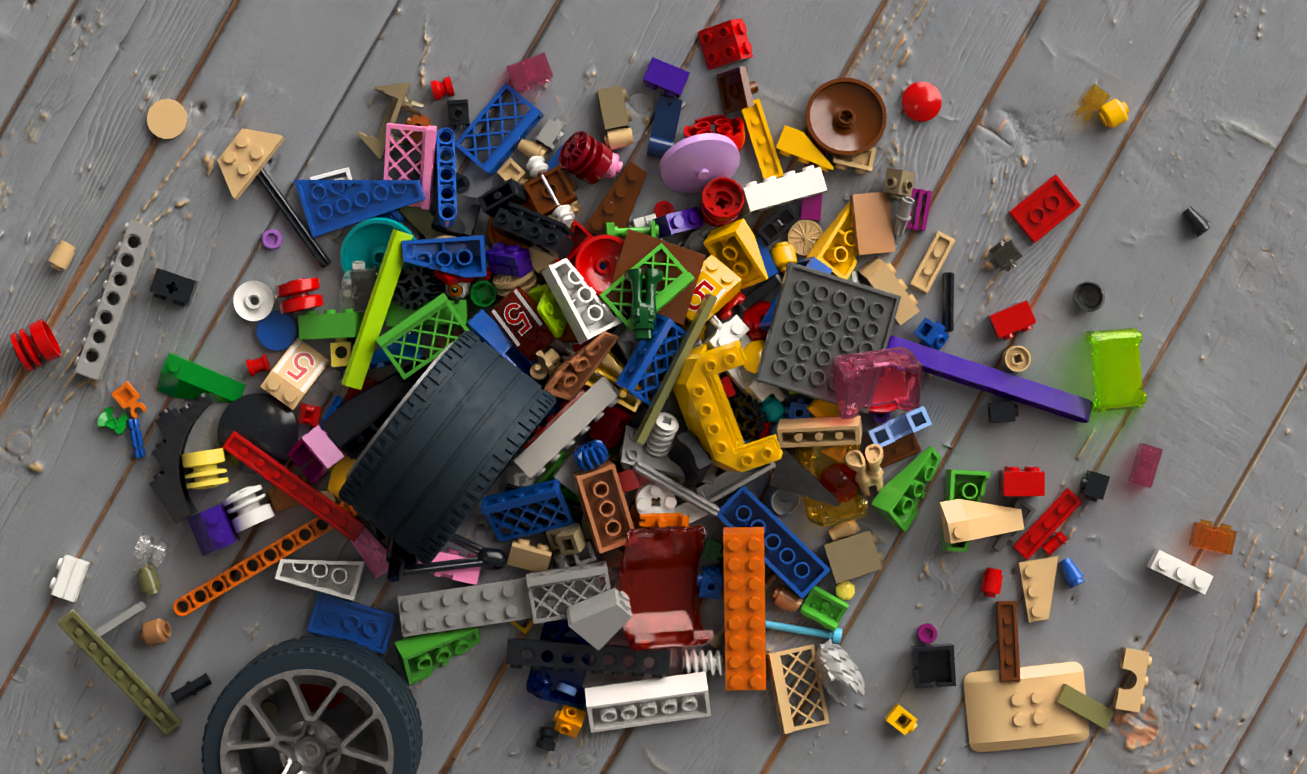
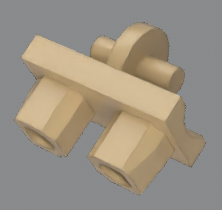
M553 348L546 353H543L541 350L535 353L538 363L532 365L530 369V375L534 380H543L547 375L550 378L552 373L561 364L559 361L560 356Z

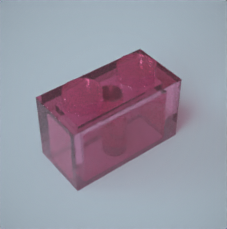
M545 52L507 66L515 91L520 90L521 93L532 89L531 85L539 83L540 86L551 82L550 78L553 77Z
M1139 443L1128 482L1151 488L1163 449Z

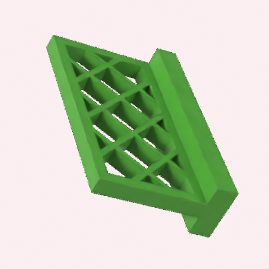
M663 243L659 244L631 268H640L642 265H651V269H654V266L666 267L665 277L661 280L665 281V289L656 291V313L692 284L695 279ZM660 250L667 256L666 263L654 262L655 254ZM668 267H677L682 274L677 278H668ZM623 275L600 294V298L622 321L632 335L634 333L632 317L627 320L621 314L622 306L631 307L629 303H622L623 292L632 293L631 289H623L625 280ZM611 291L620 292V303L611 302L606 296Z
M442 293L377 338L376 341L405 380L438 357L450 344V338L455 339L452 341L453 343L459 338L450 335L452 324L461 325L465 331L470 330L445 293ZM445 306H448L452 312L451 321L439 319L440 310ZM437 313L436 318L431 317L432 315ZM454 316L456 317L458 322L453 321ZM425 320H436L434 332L422 330ZM438 321L450 323L448 335L436 333ZM420 324V329H419V330H418V329H414L416 326H418V325ZM409 331L419 332L417 344L405 342L406 333ZM421 333L433 335L431 346L419 344ZM436 335L448 337L445 347H434ZM403 336V341H398ZM393 342L402 344L400 355L391 354L387 346ZM404 344L416 346L414 358L402 356ZM419 347L431 349L428 359H417ZM433 350H439L438 352L432 355ZM394 357L400 358V359H399V364H398V362L395 360ZM402 359L413 360L412 370L405 374L401 368ZM416 361L422 362L415 367Z

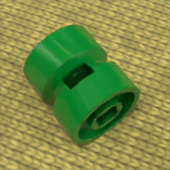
M479 281L471 288L470 296L474 304L480 307H490L497 300L498 293L496 287L490 282Z

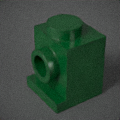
M707 537L700 557L713 563H720L723 557V543Z

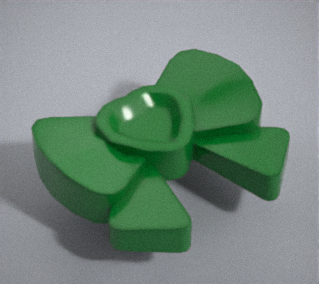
M113 407L105 408L104 412L98 417V428L106 427L113 430L118 436H121L126 429V422L129 420L126 412H123L118 420H116L115 417H112Z

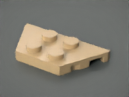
M241 129L217 160L232 197L237 200L284 142L285 138L283 136Z

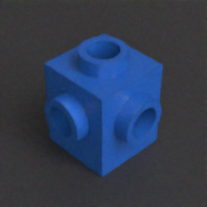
M926 317L913 333L921 340L920 345L940 350L950 337L944 331L946 329L945 326L938 321L933 323Z
M795 398L794 402L789 401V405H785L784 417H787V419L813 418L806 408L809 404H806L807 400ZM798 409H801L803 411V415L801 417L796 416V411Z
M702 566L701 574L698 573L696 577L699 597L719 600L720 591L724 589L722 569L715 566Z

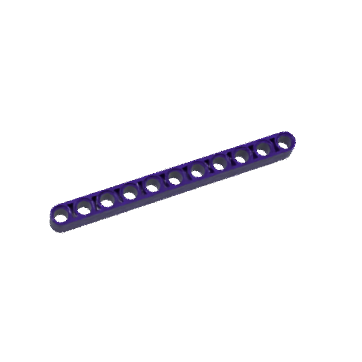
M890 335L884 356L886 360L1077 422H1089L1093 407V401Z

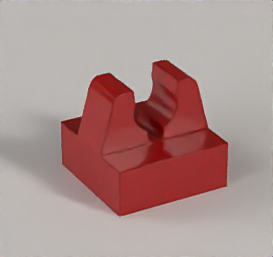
M301 403L298 423L318 426L322 407Z

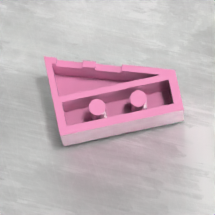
M448 548V551L441 550L432 562L477 557V555L468 553L465 556L461 555L459 550ZM481 567L432 572L430 574L477 585Z

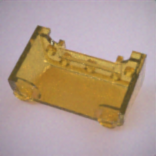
M859 444L796 448L797 458L804 468L809 470L840 502V505L836 507L803 496L806 516L811 523L826 527L867 516L868 503L865 498L857 494L854 470L849 468L845 459L849 451H859Z

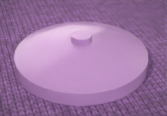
M714 133L698 134L685 138L669 148L660 161L659 171L663 183L671 190L680 193H700L715 178H731L739 167L740 154L735 143L724 135Z

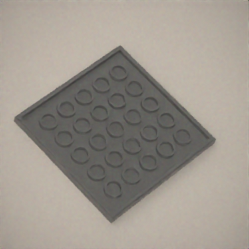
M788 262L754 380L868 414L901 296Z

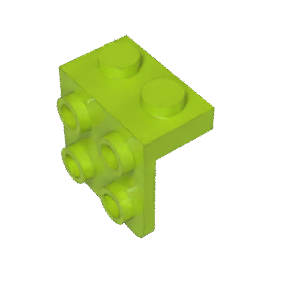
M548 284L530 289L528 294L536 304L538 313L555 338L561 337L568 321Z

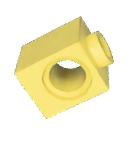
M335 338V342L330 343L332 367L347 366L353 350L352 342H347V338ZM341 346L347 350V355L344 358H339L336 353L337 349Z

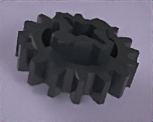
M409 265L406 266V271L401 269L394 295L392 296L393 300H397L396 305L400 307L403 305V308L407 310L409 307L416 310V305L423 307V301H430L427 295H433L429 288L433 287L434 284L428 282L431 276L426 275V270H420L418 266L412 268ZM406 286H408V287L413 286V287H416L417 289H408V288H406Z
M744 394L736 396L729 403L742 436L747 435L748 438H751L752 436H757L766 428L764 424L767 423V420L763 418L766 413L761 411L762 405H757V399L752 401L751 395L745 397Z

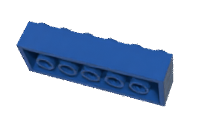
M744 485L739 487L719 507L720 510L717 516L728 527H764L765 563L802 599L831 570Z

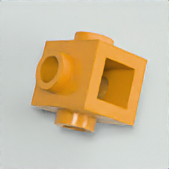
M564 703L562 710L557 709L553 721L556 722L554 730L576 739L587 712Z

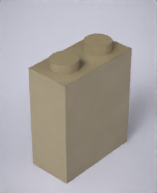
M868 529L855 535L823 544L836 584L882 569L881 564L884 563L881 552L877 553L875 545L878 544L875 532L871 533Z

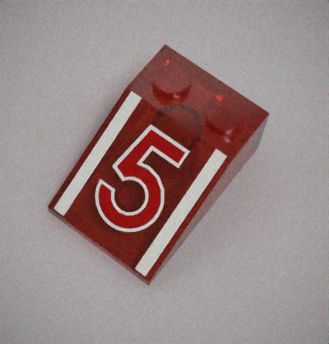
M517 285L490 310V314L514 346L532 361L536 358V352L546 349L556 338L538 313V303Z

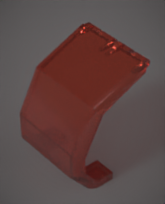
M689 525L688 527L672 526L668 527V529L666 527H655L648 530L646 528L631 529L627 533L619 569L620 591L625 592L630 598L632 617L623 626V633L632 650L703 646L713 639V630H704L701 625L698 585H696L697 569L706 536L703 525Z

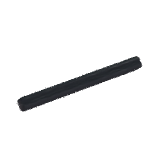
M262 168L256 176L319 265L322 268L330 265V259L317 241L312 238L307 227L265 169Z

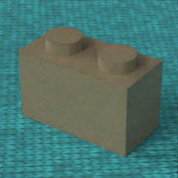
M621 85L597 90L605 131L629 127V121H632L630 109L626 110L625 102L628 101L626 89L622 90Z

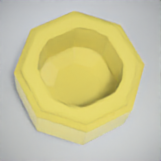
M848 580L838 583L835 587L836 595L842 600H850L855 594L854 585Z

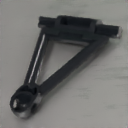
M455 533L449 542L477 554V557L431 562L430 565L416 564L415 554H410L394 542L395 539L393 537H388L386 562L389 563L387 580H390V582L399 581L401 564H405L403 576L473 567L500 570L507 563V556L504 551L484 547Z

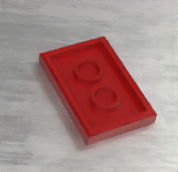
M1055 174L1008 213L1034 244L1078 209L1081 204Z

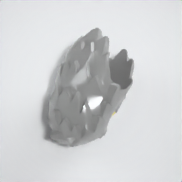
M831 639L824 644H820L815 656L814 666L819 670L820 680L830 697L837 704L847 706L845 700L847 696L843 684L854 694L857 695L858 693L864 696V679L858 670V666L849 658L847 652L840 645L832 644Z

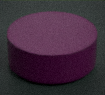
M924 623L918 627L916 634L922 643L930 644L935 641L937 630L932 624Z

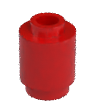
M986 567V572H983L980 591L984 592L983 596L995 598L996 594H1000L1003 580L1002 570Z

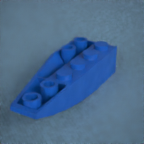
M480 309L467 322L470 331L477 335L482 343L486 342L500 353L501 358H506L518 367L523 375L527 374L531 377L530 369L535 362L520 346L515 344L512 338L483 309ZM546 377L543 380L534 381L542 386L541 389L544 390L545 384L549 378ZM556 397V403L546 417L551 415L566 399Z

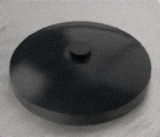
M265 393L247 394L233 401L223 412L217 430L220 448L223 447L233 431H236L282 465L288 462L290 459L288 453L299 440L298 422L293 411L274 396ZM224 449L225 458L234 467L247 473L258 474Z

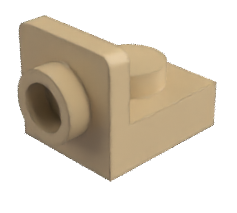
M512 158L497 171L505 181L510 178L518 181V183L522 184L524 190L526 189L524 184L532 180Z

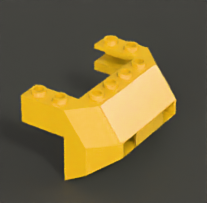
M740 340L710 350L706 343L692 349L672 388L688 430H691L694 436L698 437L700 445L710 455L712 465L732 472H745L780 460L783 454L776 434L745 444L718 373L744 365L743 361L747 359L741 348Z

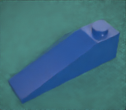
M484 235L402 241L404 262L465 278L487 276L486 239Z

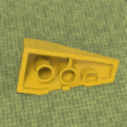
M850 201L817 240L806 257L814 256L832 269L831 275L847 280L857 263Z

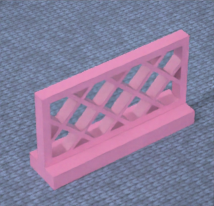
M387 123L384 180H392L389 176V171L393 167L402 175L397 180L403 178L411 180L407 174L415 168L420 174V182L426 200L408 206L429 210L433 203L437 126L429 125L425 127ZM391 129H399L404 137L396 142L391 137ZM413 131L423 132L422 140L418 144L409 136ZM405 138L414 146L407 153L398 145ZM394 147L403 155L396 162L390 157V151ZM414 149L421 154V160L416 164L408 156ZM404 158L413 166L406 173L397 165Z

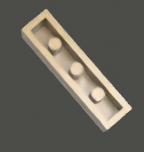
M861 416L780 419L777 428L780 448L860 444L862 438Z

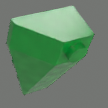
M169 353L161 370L156 390L174 398L194 400L204 392L207 395L214 393L217 397V402L232 403L242 397L246 384L175 353Z

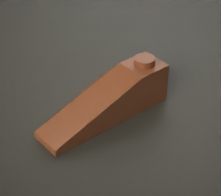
M603 331L556 368L546 382L544 391L547 390L553 396L573 401L619 337Z

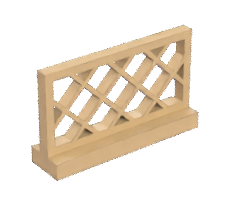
M814 644L766 653L779 728L783 734L829 724L820 672L814 666L816 656ZM810 649L811 658L806 664L799 659L802 651ZM788 654L794 658L788 668L782 665L781 655ZM796 661L805 665L800 675L791 671ZM808 668L815 673L812 683L802 678ZM789 672L798 678L792 688L785 683V678ZM800 680L809 685L804 695L795 691ZM812 688L818 691L819 694L815 703L806 698ZM793 692L801 697L796 707L789 703V697ZM804 700L813 705L808 715L798 710ZM818 708L822 711L824 720L815 721L810 716ZM796 712L806 717L801 725L794 726L793 717Z

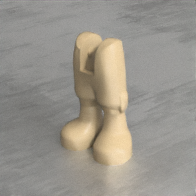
M871 444L865 449L866 459L870 467L869 471H866L865 458L860 451L851 450L845 457L849 468L856 471L855 481L859 484L865 497L870 496V486H875L878 493L883 488L882 476L884 471L880 464L884 455L882 447L877 444Z

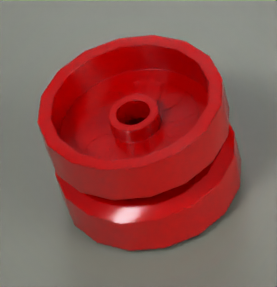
M319 277L292 280L275 286L277 297H290L289 300L282 301L279 304L280 313L288 314L324 306L323 295H309V292L317 291L321 288Z

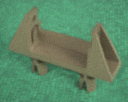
M410 83L374 87L375 91L387 95L386 97H393L379 130V136L375 138L373 137L374 135L370 136L357 131L358 136L382 161L385 156L386 124H397L400 113L403 110L418 116L422 114L413 107L424 108L425 104L408 99ZM391 129V137L398 142L400 139L394 137V129ZM403 140L399 144L409 146L410 142Z

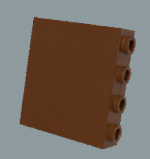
M627 229L623 236L624 242L609 287L622 277L626 270L631 269L659 244L663 243L695 279L692 284L663 307L658 314L670 318L677 326L684 325L706 255ZM662 250L655 254L654 262L666 263L667 256ZM642 265L640 267L643 270V276H645V270L651 268V265ZM654 266V269L663 271V277H665L666 267ZM668 267V278H677L682 274L677 267ZM642 279V290H646L645 279ZM624 280L623 289H631V283ZM665 281L657 283L656 291L665 289ZM611 291L606 296L611 302L620 303V292ZM623 292L622 303L631 304L632 293ZM642 294V301L645 302L646 294ZM624 307L627 308L626 312L631 313V307Z

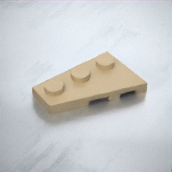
M1058 555L1018 562L1028 622L1049 619Z

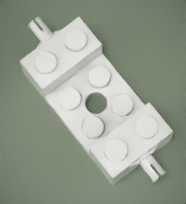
M737 314L729 317L723 323L714 315L709 321L716 330L703 341V344L706 343L710 350L740 340L743 350L747 344L752 342L746 335L750 329ZM743 366L724 371L746 397L751 395L752 401L757 399V403L763 402L770 394H774L779 402H782L787 397L779 387L754 380L756 374L747 371Z

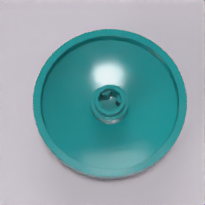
M382 217L370 218L355 225L346 235L340 251L341 267L346 278L363 277L375 278L376 280L393 229L413 235L412 232L401 223ZM355 261H364V269H355ZM404 262L402 269L406 271L407 265L411 266L412 268L414 266H421ZM355 271L366 273L363 276H359ZM359 284L358 290L371 296L372 292L367 290H373L374 285Z

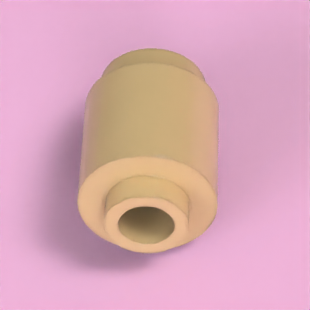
M621 127L607 130V134L604 135L605 145L610 146L611 150L629 147V144H634L631 128Z
M61 240L59 244L57 243L48 259L51 262L50 266L60 272L62 268L66 270L75 255L74 250L76 247Z

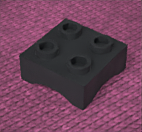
M456 192L457 215L454 225L448 228L440 226L437 221L436 210L431 229L456 237L472 236L481 210L478 198ZM449 194L442 195L445 199L452 198ZM449 213L442 214L445 218L452 217Z
M691 430L677 436L675 446L668 453L670 460L676 463L683 471L685 482L689 488L702 482L712 465L710 455L704 451L698 437L694 436Z

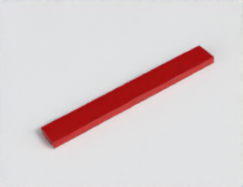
M233 431L223 445V449L351 541L355 542L366 527L356 517L236 431Z

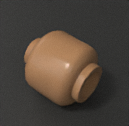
M162 618L144 622L142 630H140L141 640L151 647L165 644L172 634L170 624Z

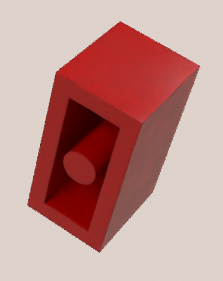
M1027 300L988 316L996 338L1002 337L1003 341L1014 337L1013 332L1021 330L1023 333L1033 329L1032 325L1037 323Z

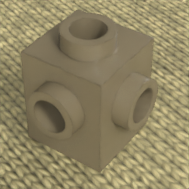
M887 168L883 192L891 194L890 198L901 200L903 196L911 197L915 173Z

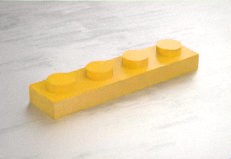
M753 100L754 106L741 111L763 179L771 176H776V178L782 177V167L760 100Z

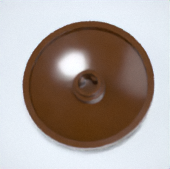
M837 78L821 85L810 97L805 114L807 131L814 143L823 151L838 157H855L871 150L880 141L887 121L885 104L878 92L869 84L854 78Z

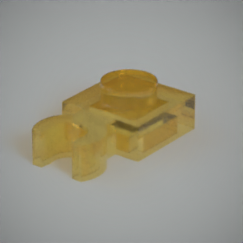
M1093 84L1081 100L1085 103V106L1078 108L1075 114L1079 115L1082 110L1086 111L1087 116L1084 121H1088L1092 116V110L1099 112L1100 107L1106 103L1110 95L1096 84Z

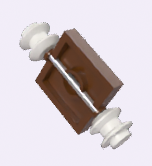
M534 156L530 158L526 164V169L531 170L530 176L536 178L525 183L524 186L536 209L542 215L549 216L552 214V217L557 219V221L565 223L567 226L570 225L575 218V214L570 212L571 207L569 204L578 200L560 165L547 171L549 167L544 163L545 159L543 157Z

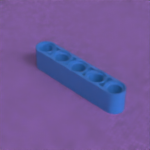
M445 127L438 130L436 135L437 221L440 226L448 228L455 223L457 195L455 135L451 129ZM445 137L448 138L450 141L443 142L440 139ZM447 156L450 158V160L443 161L441 157ZM448 175L451 179L444 180L441 176ZM449 194L452 198L445 199L441 195ZM449 213L452 217L445 218L442 214Z

